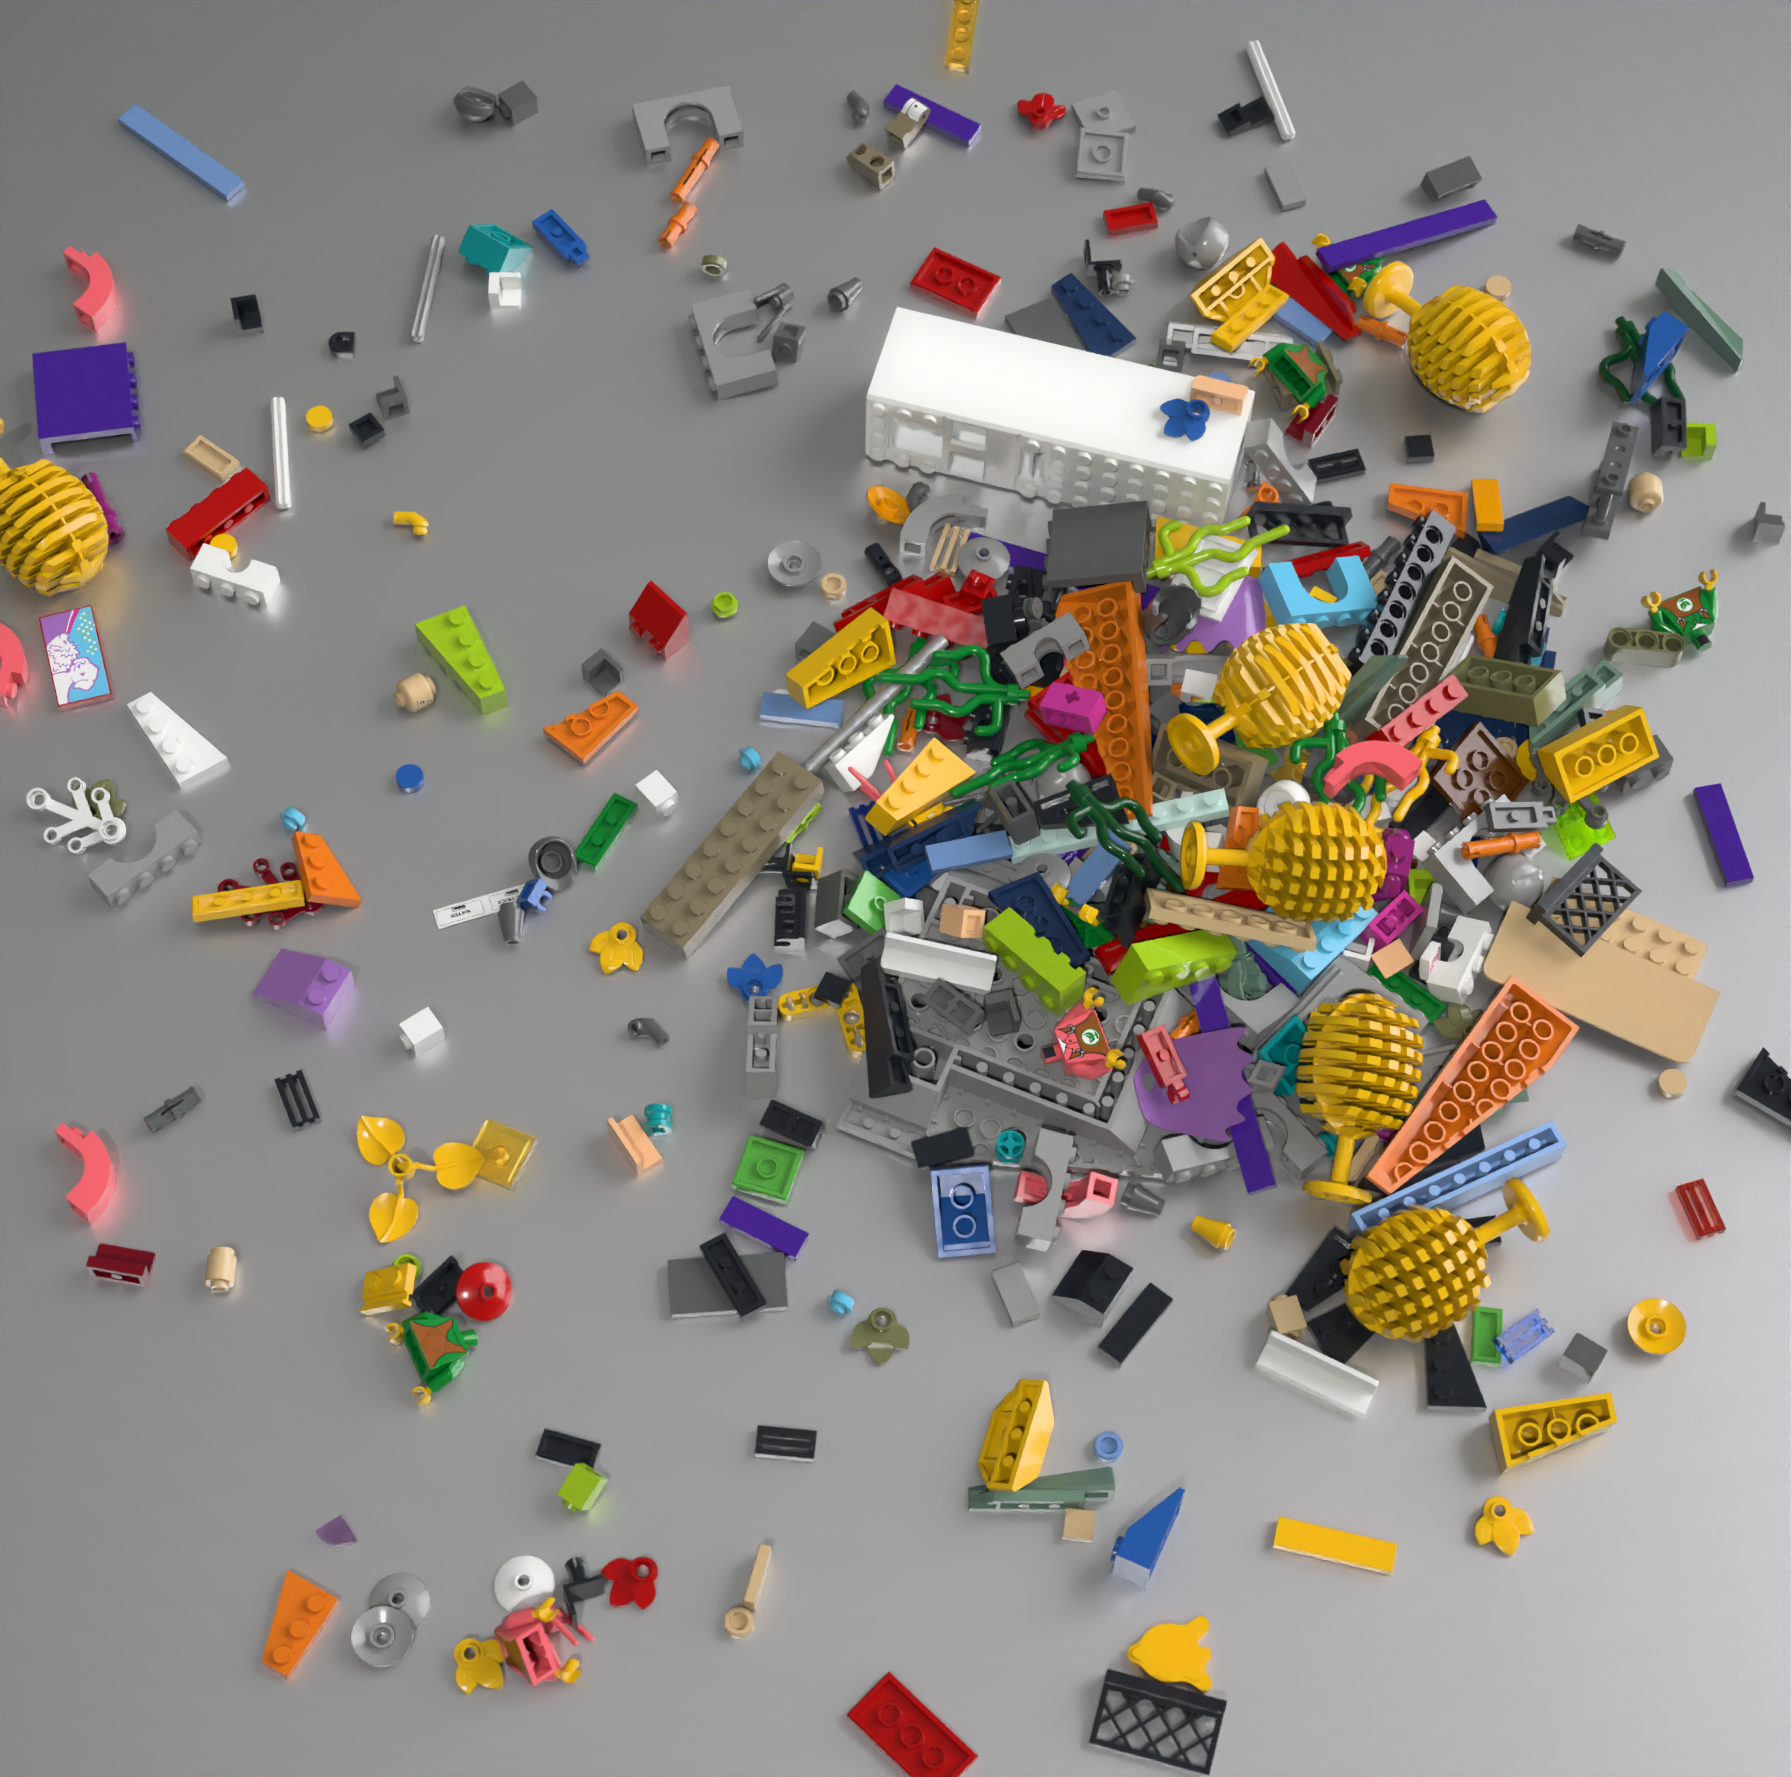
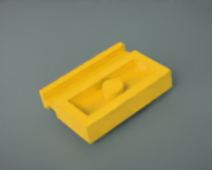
M405 1263L366 1272L361 1299L364 1301V1307L360 1308V1312L369 1316L411 1307V1302L408 1299L409 1295L413 1294L416 1266Z

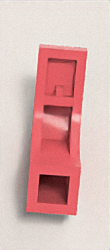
M69 246L63 252L67 268L90 283L86 292L73 304L77 320L97 332L109 320L116 306L117 294L112 273L107 262L97 252L89 258L83 251L78 252Z
M0 623V661L2 662L0 670V707L8 708L10 700L16 696L17 686L27 687L29 667L18 637L11 629Z
M1375 740L1359 742L1343 749L1336 755L1334 767L1324 777L1323 793L1332 799L1351 780L1368 774L1383 777L1402 792L1420 774L1423 761L1409 750L1394 743Z
M61 1123L55 1130L59 1142L85 1163L84 1174L80 1182L69 1192L65 1199L72 1211L92 1225L104 1212L111 1200L115 1185L113 1164L105 1145L92 1130L85 1137L78 1128L73 1126L70 1129L64 1123Z
M1023 1170L1018 1174L1014 1201L1033 1206L1047 1197V1185L1044 1177ZM1091 1171L1081 1180L1070 1181L1068 1190L1062 1191L1061 1199L1066 1200L1062 1217L1089 1218L1109 1211L1114 1206L1118 1179Z

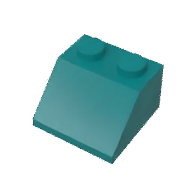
M494 223L475 224L468 226L458 253L465 256V261L485 268V272L489 275V272L513 273L533 251L534 247Z
M1293 1015L1257 1052V1063L1260 1059L1285 1066L1286 1068L1284 1075L1273 1092L1275 1095L1291 1096L1296 1091L1295 1085L1305 1082L1296 1077V1068L1308 1065L1299 1062L1298 1054L1301 1049L1312 1047H1305L1301 1043L1303 1034L1308 1032V1030L1297 1015Z

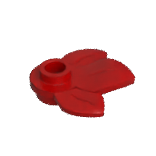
M1038 93L1033 97L1032 101L1019 100L1017 103L1019 113L1028 117L1031 127L1035 129L1047 128L1052 120L1060 119L1066 113V107L1055 105L1053 96L1048 93Z
M638 1557L631 1561L625 1558H618L608 1563L601 1571L602 1576L614 1583L609 1596L611 1606L625 1607L635 1601L640 1609L645 1610L656 1597L654 1582L658 1577V1568L652 1559ZM640 1569L649 1571L646 1577H640L637 1573Z

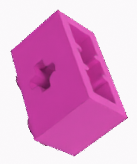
M1058 682L1051 684L1039 705L1045 724L1094 735L1107 712L1102 693L1093 689L1088 690Z
M1404 890L1366 926L1359 937L1367 945L1370 937L1375 938L1373 951L1377 952L1397 940L1417 920L1424 908Z

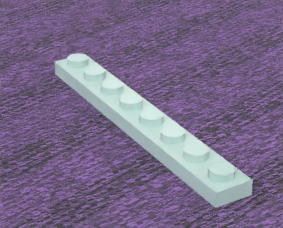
M1222 788L1153 804V816L1148 818L1154 827L1161 832L1186 826L1190 821L1201 823L1228 817L1230 812L1225 790ZM1137 819L1128 820L1129 824H1121L1130 831L1147 835L1139 826ZM1081 827L1085 832V836L1080 840L1076 839L1067 828L1039 829L1040 834L1038 837L1020 845H1016L1012 838L1007 836L1013 854L1012 863H1021L1025 858L1038 853L1057 855L1098 846L1096 827Z

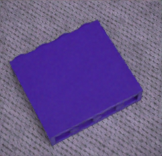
M126 342L32 354L38 440L43 454L53 453V443L128 433H131L133 442H137V431H141L139 415L135 416V410H139L137 394H133V389L137 388L135 373H131V368L135 367V358L133 352H128Z

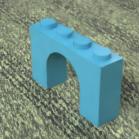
M1359 556L1337 557L1325 573L1335 596L1338 598L1335 603L1322 602L1309 595L1302 587L1291 562L1268 563L1258 581L1277 624L1299 623L1300 625V623H1313L1319 629L1333 626L1345 627L1354 624L1367 625L1366 617L1376 607L1377 602L1375 599L1377 595Z

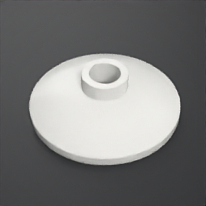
M518 1556L510 1559L499 1569L494 1582V1591L498 1602L511 1613L528 1607L537 1609L546 1598L553 1597L555 1590V1579L550 1567L541 1559L533 1556ZM521 1578H528L530 1580L526 1586H520L518 1582Z

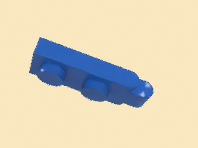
M553 209L532 221V228L565 262L571 261L575 266H578L590 258L584 241Z

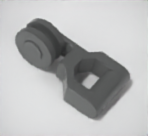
M1038 597L1026 598L1023 602V612L1030 627L1029 636L1032 632L1050 623L1045 618H1040L1043 613L1041 600Z

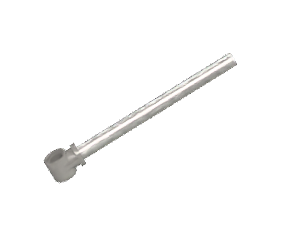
M937 633L897 673L919 674L933 661L932 652L934 650H944L949 645L948 641L944 636ZM884 684L800 766L815 775L830 760L829 756L834 751L843 748L854 733L860 731L873 716L878 714L907 685Z

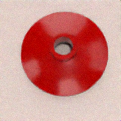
M489 1262L475 1263L466 1268L459 1276L455 1289L456 1300L460 1309L465 1315L478 1321H489L501 1316L509 1307L513 1292L512 1283L507 1273L498 1265ZM486 1286L491 1288V1295L489 1297H486L483 1293Z

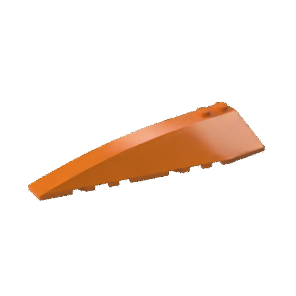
M1125 581L1064 594L1058 603L1055 617L1058 618L1070 612L1084 631L1091 647L1069 662L1066 659L1064 661L1068 671L1073 676V685L1075 687L1088 690L1093 689L1103 694L1107 712L1093 737L1106 767L1107 775L1111 773L1120 798L1128 797L1137 801L1144 808L1148 817L1153 816L1151 721L1140 593H1135L1132 581ZM1124 808L1128 820L1136 819L1132 811Z

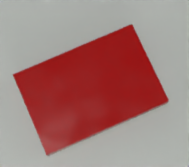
M934 247L910 282V288L972 317L978 318L1001 283V277Z

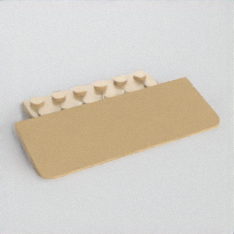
M1553 876L1546 894L1560 881L1559 878ZM1582 889L1583 893L1593 894V893H1591V892H1588V891ZM1567 899L1568 909H1579L1576 899ZM1584 900L1586 910L1597 911L1595 901ZM1515 901L1511 902L1483 964V973L1489 980L1503 985L1513 976L1556 1010L1676 1063H1687L1692 1059L1720 994L1719 991L1694 981L1708 946L1707 943L1626 908L1592 947L1580 957L1540 921L1533 925L1526 918L1533 909ZM1602 902L1604 912H1615L1612 902ZM1552 914L1550 916L1558 925H1564L1563 915ZM1570 916L1572 926L1583 927L1581 917ZM1588 917L1590 927L1600 928L1598 918ZM1573 933L1574 939L1584 947L1586 944L1584 934Z

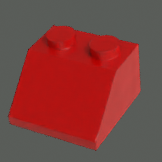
M650 581L629 612V629L636 638H642L647 643L648 648L654 655L659 654L666 661L689 643L688 614L653 581Z

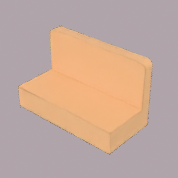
M1198 375L1191 387L1190 401L1200 399L1209 408L1241 416L1248 394V387Z
M633 1114L618 1123L615 1122L613 1117L607 1119L609 1135L638 1177L663 1163L662 1157Z

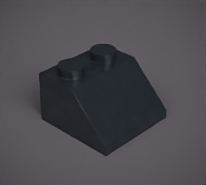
M1082 1250L1051 1297L1102 1327L1131 1283L1134 1268L1109 1253Z

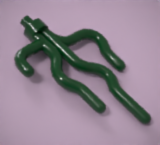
M1620 316L1615 320L1618 326L1615 333L1622 342L1623 349L1616 354L1605 357L1599 364L1598 372L1602 380L1616 390L1622 402L1629 404L1631 399L1630 393L1622 381L1609 372V367L1625 361L1629 356L1635 364L1636 356L1641 347L1638 345V342L1643 334H1639L1633 321H1626L1624 316ZM1670 363L1664 370L1666 386L1673 398L1686 399L1676 383L1675 368ZM1648 391L1640 398L1650 407L1658 400Z
M1073 779L1067 783L1065 787L1071 793L1069 800L1078 808L1066 816L1065 823L1069 832L1076 839L1080 840L1085 836L1084 830L1078 825L1077 821L1088 816L1096 827V836L1102 848L1109 854L1119 858L1139 879L1144 878L1147 874L1146 870L1126 849L1111 841L1107 834V827L1117 837L1140 846L1151 866L1177 893L1184 892L1183 883L1159 858L1151 841L1142 834L1124 828L1111 815L1122 808L1129 809L1134 813L1139 826L1155 843H1160L1163 839L1162 834L1149 821L1146 811L1137 801L1128 797H1121L1110 803H1104L1092 795V791L1086 784L1079 786Z

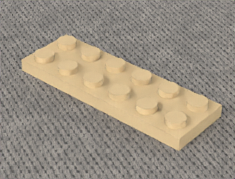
M1146 888L1144 900L1148 918L1152 919L1155 923L1163 925L1168 924V922L1175 923L1187 930L1204 929L1216 936H1222L1223 934L1233 935L1236 939L1246 942L1251 941V939L1258 940L1270 947H1278V945L1287 946L1299 953H1305L1306 951L1315 952L1317 939L1311 922L1307 920L1302 922L1292 921L1290 917L1283 920L1273 913Z

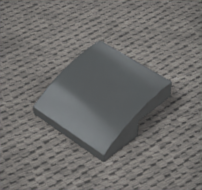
M883 927L837 958L838 963L861 995V968L874 958H878L881 961L886 934ZM884 973L888 979L895 977V979L898 981L900 977Z

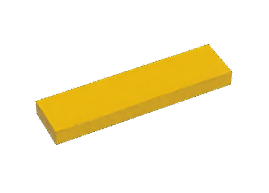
M1267 284L1211 334L1210 342L1232 353L1288 302L1289 295Z
M302 880L192 896V918L195 923L305 906Z
M1279 1517L1272 1548L1391 1575L1397 1544Z

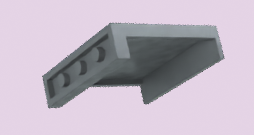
M1147 501L1053 510L1052 521H1048L1050 538L1046 539L1048 556L1044 557L1047 574H1044L1042 577L1044 591L1048 590L1051 601L1055 597L1056 588L1133 581L1135 593L1146 592L1151 517Z

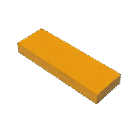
M1472 479L1471 492L1476 531L1502 532L1504 520L1498 479Z

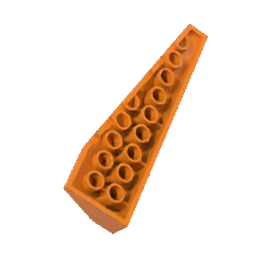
M1511 976L1497 991L1365 1178L1387 1195L1393 1193L1551 1069L1580 1027L1515 977Z

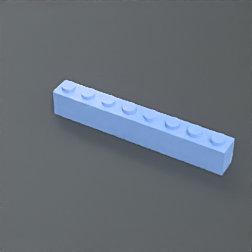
M1550 1121L1353 1212L1348 1228L1353 1237L1356 1235L1362 1237L1364 1229L1369 1226H1377L1378 1221L1385 1217H1392L1393 1213L1400 1209L1408 1210V1205L1418 1204L1432 1210L1435 1208L1446 1211L1451 1210L1502 1186L1505 1181L1512 1177L1519 1178L1560 1159L1567 1144L1553 1121Z

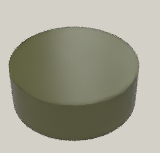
M706 255L702 258L701 269L704 273L711 276L725 274L727 261L717 255Z

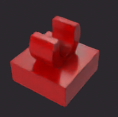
M971 569L960 588V595L981 603V599L988 598L995 586L996 579Z

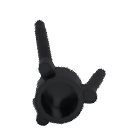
M1028 569L1026 571L1028 597L1033 598L1035 596L1032 571ZM1065 587L1058 588L1053 602L1041 601L1043 613L1040 618H1045L1049 623L1054 621L1057 606Z

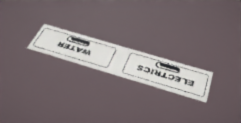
M525 884L433 910L438 928L442 929L498 912L501 904L516 902Z

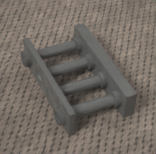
M1613 421L1582 534L1604 540L1609 539L1618 500L1623 494L1639 427Z

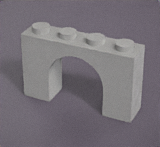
M729 85L632 104L633 121L647 166L671 162L670 143L666 130L672 123L683 118H697L706 122L714 132L716 141L719 144V152L744 147L743 129Z
M750 288L691 304L692 315H688L692 330L697 329L698 335L695 336L698 351H704L705 355L701 356L702 364L705 371L710 370L711 376L707 377L711 392L716 391L718 400L778 385L776 368L770 349L742 357H731L721 353L716 348L719 339L726 333L759 323L757 309Z
M1505 794L1496 800L1490 797L1479 807L1482 810L1481 813L1477 815L1474 811L1462 821L1465 826L1461 830L1455 827L1444 837L1447 842L1443 845L1440 842L1436 843L1427 851L1429 857L1422 862V865L1438 884L1442 885L1443 890L1464 914L1477 906L1494 889L1476 869L1472 860H1465L1462 857L1461 848L1467 847H1462L1461 845L1463 842H1470L1472 837L1490 839L1512 833H1489L1484 806L1488 803L1511 802ZM1516 832V834L1527 833V832ZM1542 840L1540 848L1522 850L1518 854L1525 855L1531 859L1547 844Z
M1341 954L1300 997L1301 999L1327 970L1334 965L1343 972L1344 978L1313 1010L1314 1012H1316L1321 1003L1343 1002L1344 1000L1341 999L1357 993L1377 994L1401 1006L1393 1007L1395 1009L1392 1010L1394 1013H1402L1418 1020L1420 1029L1404 1028L1405 1030L1422 1037L1426 1033L1429 1020L1426 1019V1016L1420 1010L1411 1008L1399 994L1390 992L1382 986L1375 976L1366 974L1359 968L1357 963L1349 961Z
M1215 973L1182 985L1180 988L1191 996L1190 985L1216 977L1220 973ZM1283 983L1277 985L1261 998L1251 1001L1236 999L1221 989L1231 1028L1242 1027L1246 1029L1244 1035L1238 1041L1250 1050L1256 1047L1300 1000Z

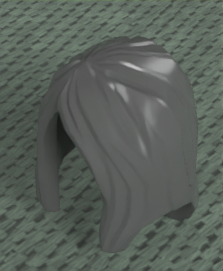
M1183 583L1180 585L1172 584L1164 586L1154 596L1143 614L1145 635L1154 645L1176 644L1192 632L1193 627L1197 624L1202 598L1198 595V591L1192 586L1190 587Z

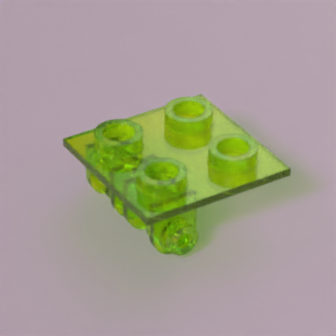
M1595 791L1587 795L1594 804L1601 805ZM1576 801L1568 803V808L1564 815H1556L1557 824L1548 826L1549 829L1554 828L1569 860L1586 853L1595 842L1602 845L1616 838L1608 819L1605 826L1601 829L1588 827L1584 821L1586 811Z

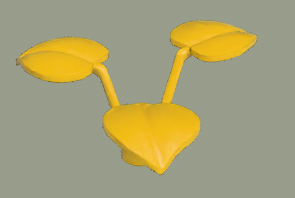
M360 1116L357 1140L362 1156L367 1162L376 1166L385 1164L391 1157L388 1168L396 1177L398 1196L390 1192L380 1194L373 1200L370 1206V1223L378 1241L381 1243L400 1239L413 1228L417 1221V1204L412 1199L403 1198L404 1190L402 1184L403 1181H407L414 1176L416 1169L437 1171V1180L442 1186L457 1190L466 1187L473 1181L484 1162V1156L474 1147L463 1143L449 1142L439 1146L434 1151L433 1159L436 1166L420 1164L419 1162L414 1163L405 1154H394L402 1149L405 1142L404 1131L396 1121L382 1117Z

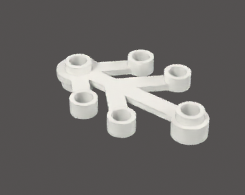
M78 777L71 778L67 783V788L73 794L78 810L52 800L50 794L42 788H34L27 794L26 802L33 810L42 812L47 809L73 820L56 828H47L44 832V839L49 844L58 845L63 837L87 827L97 830L83 838L74 837L69 840L68 849L75 855H82L87 847L102 841L110 845L117 844L126 835V825L121 819L114 817L109 805V792L102 787H97L92 791L91 798L98 804L102 820L95 818L91 813L84 793L86 784ZM76 782H80V788L74 791L73 785ZM100 792H104V798L98 801L97 795ZM40 797H44V803L37 805V800ZM116 827V834L110 836V829ZM52 832L57 833V837L54 840L49 839ZM81 842L80 849L75 851L73 849L74 844Z

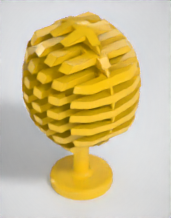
M1400 261L1392 262L1374 276L1364 295L1363 308L1365 312L1373 318L1380 319L1391 315L1400 308L1411 316L1407 338L1411 365L1421 382L1439 398L1441 397L1446 402L1469 412L1485 413L1498 402H1503L1505 399L1513 396L1518 388L1527 381L1531 364V349L1527 331L1523 323L1517 318V315L1512 310L1507 309L1508 307L1501 301H1497L1493 296L1472 287L1453 285L1443 294L1435 296L1422 306L1408 295L1413 283V273L1405 263Z
M0 418V436H1L2 433H3V430H4V422H3V420ZM0 457V564L14 578L22 581V584L30 589L38 590L37 592L48 597L57 592L60 593L78 588L88 583L102 569L109 542L107 521L101 506L96 501L92 492L78 478L71 476L70 472L48 460L41 459L34 464L11 470Z
M1313 623L1277 625L1251 635L1233 650L1224 663L1215 684L1212 699L1223 715L1208 725L1187 713L1178 714L1169 721L1167 735L1175 755L1190 771L1198 775H1207L1214 771L1219 763V748L1215 739L1230 729L1237 732L1247 748L1257 749L1286 747L1293 744L1299 738L1303 739L1313 736L1324 727L1326 721L1334 716L1333 713L1337 712L1344 699L1345 691L1348 689L1351 672L1339 657V650L1334 644L1328 642L1318 626Z
M1290 801L1277 806L1280 812H1274L1271 819L1267 813L1260 815L1258 825L1261 830L1256 831L1253 838L1251 835L1249 836L1245 850L1207 848L1206 833L1203 826L1199 822L1191 821L1185 826L1180 848V875L1185 889L1194 890L1201 885L1206 865L1244 867L1248 882L1256 891L1257 897L1264 904L1270 905L1276 916L1283 920L1290 917L1292 921L1302 922L1305 919L1308 922L1315 923L1321 920L1325 923H1334L1339 919L1343 923L1355 918L1352 913L1358 912L1360 905L1364 911L1370 910L1374 902L1371 895L1376 893L1378 886L1381 889L1387 870V857L1383 841L1378 837L1375 828L1367 820H1363L1355 808L1348 804L1342 807L1339 803L1332 802L1325 804L1313 801L1309 804L1306 801H1297L1293 805Z
M1357 993L1341 999L1344 1000L1343 1002L1321 1003L1316 1012L1327 1015L1309 1018L1306 1026H1309L1310 1030L1317 1032H1305L1303 1034L1301 1043L1305 1047L1312 1048L1299 1051V1062L1308 1065L1296 1068L1297 1079L1306 1081V1083H1297L1295 1087L1298 1096L1307 1098V1100L1314 1103L1299 1104L1301 1112L1318 1119H1325L1327 1123L1324 1124L1326 1126L1319 1127L1338 1137L1330 1182L1306 1181L1303 1184L1302 1192L1310 1196L1336 1202L1370 1205L1372 1195L1368 1191L1348 1185L1355 1139H1365L1378 1135L1374 1133L1377 1130H1399L1403 1121L1393 1119L1394 1117L1391 1116H1409L1411 1114L1412 1105L1403 1102V1100H1415L1417 1098V1087L1410 1086L1409 1084H1417L1421 1081V1071L1413 1067L1422 1066L1424 1056H1422V1053L1414 1050H1422L1424 1048V1039L1404 1029H1420L1418 1020L1392 1011L1395 1010L1393 1007L1401 1006L1377 994Z
M1512 1177L1505 1181L1502 1186L1503 1199L1508 1211L1476 1229L1460 1216L1456 1217L1450 1214L1449 1211L1439 1208L1432 1210L1418 1204L1408 1205V1210L1400 1209L1394 1212L1392 1217H1385L1378 1221L1377 1226H1369L1364 1229L1363 1236L1356 1235L1349 1246L1355 1249L1350 1253V1261L1344 1258L1339 1263L1342 1273L1348 1275V1278L1345 1279V1288L1342 1287L1350 1312L1368 1330H1373L1385 1338L1395 1340L1396 1338H1402L1410 1343H1422V1337L1431 1338L1438 1334V1330L1450 1328L1454 1321L1460 1322L1465 1319L1468 1310L1474 1313L1482 1301L1476 1298L1480 1295V1286L1487 1288L1491 1284L1489 1275L1482 1272L1485 1268V1259L1488 1260L1485 1248L1487 1242L1515 1226H1518L1523 1234L1533 1242L1541 1243L1549 1238L1548 1222L1536 1198L1523 1182Z

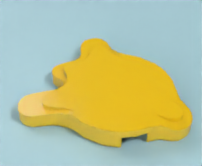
M1198 1616L1184 1625L1173 1623L1156 1625L1148 1630L1139 1642L1129 1647L1127 1659L1129 1663L1139 1667L1143 1672L1145 1671L1155 1682L1166 1685L1186 1684L1192 1686L1200 1693H1207L1212 1686V1681L1205 1671V1666L1211 1658V1651L1208 1648L1200 1647L1198 1641L1208 1632L1210 1623L1206 1617Z

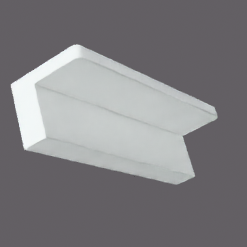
M886 932L880 964L883 973L933 984L939 977L953 988L985 995L991 992L996 972L997 956Z
M1274 1330L1270 1331L1267 1343L1255 1366L1361 1418L1364 1417L1379 1383L1378 1380Z

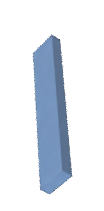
M136 103L118 118L121 126L228 201L245 186L243 179Z

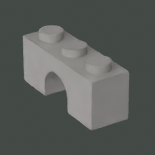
M1068 612L1040 630L1032 632L1020 642L1009 646L1000 655L1007 670L1022 690L1044 677L1039 664L1044 655L1058 652L1069 662L1091 647L1084 631L1072 614Z

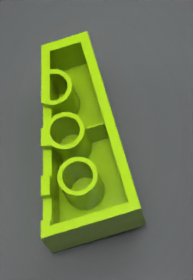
M465 605L415 624L418 642L423 647H426L431 653V657L437 663H440L451 680L460 686L465 696L482 715L508 706L506 689Z
M1009 907L984 926L983 943L990 952L997 953L1004 967L1009 972L1014 971L1019 976L1022 985L1027 991H1033L1039 997V1001L1045 1010L1052 1011L1059 1017L1083 998L1086 972L1081 967H1078L1076 970L1072 968L1069 964L1071 961L1068 956L1063 952L1057 955L1051 946V942L1044 936L1037 938L1034 928Z
M1204 929L1131 944L1110 980L1126 1006L1215 973L1224 972L1230 968L1231 962L1238 951L1227 934L1216 936Z

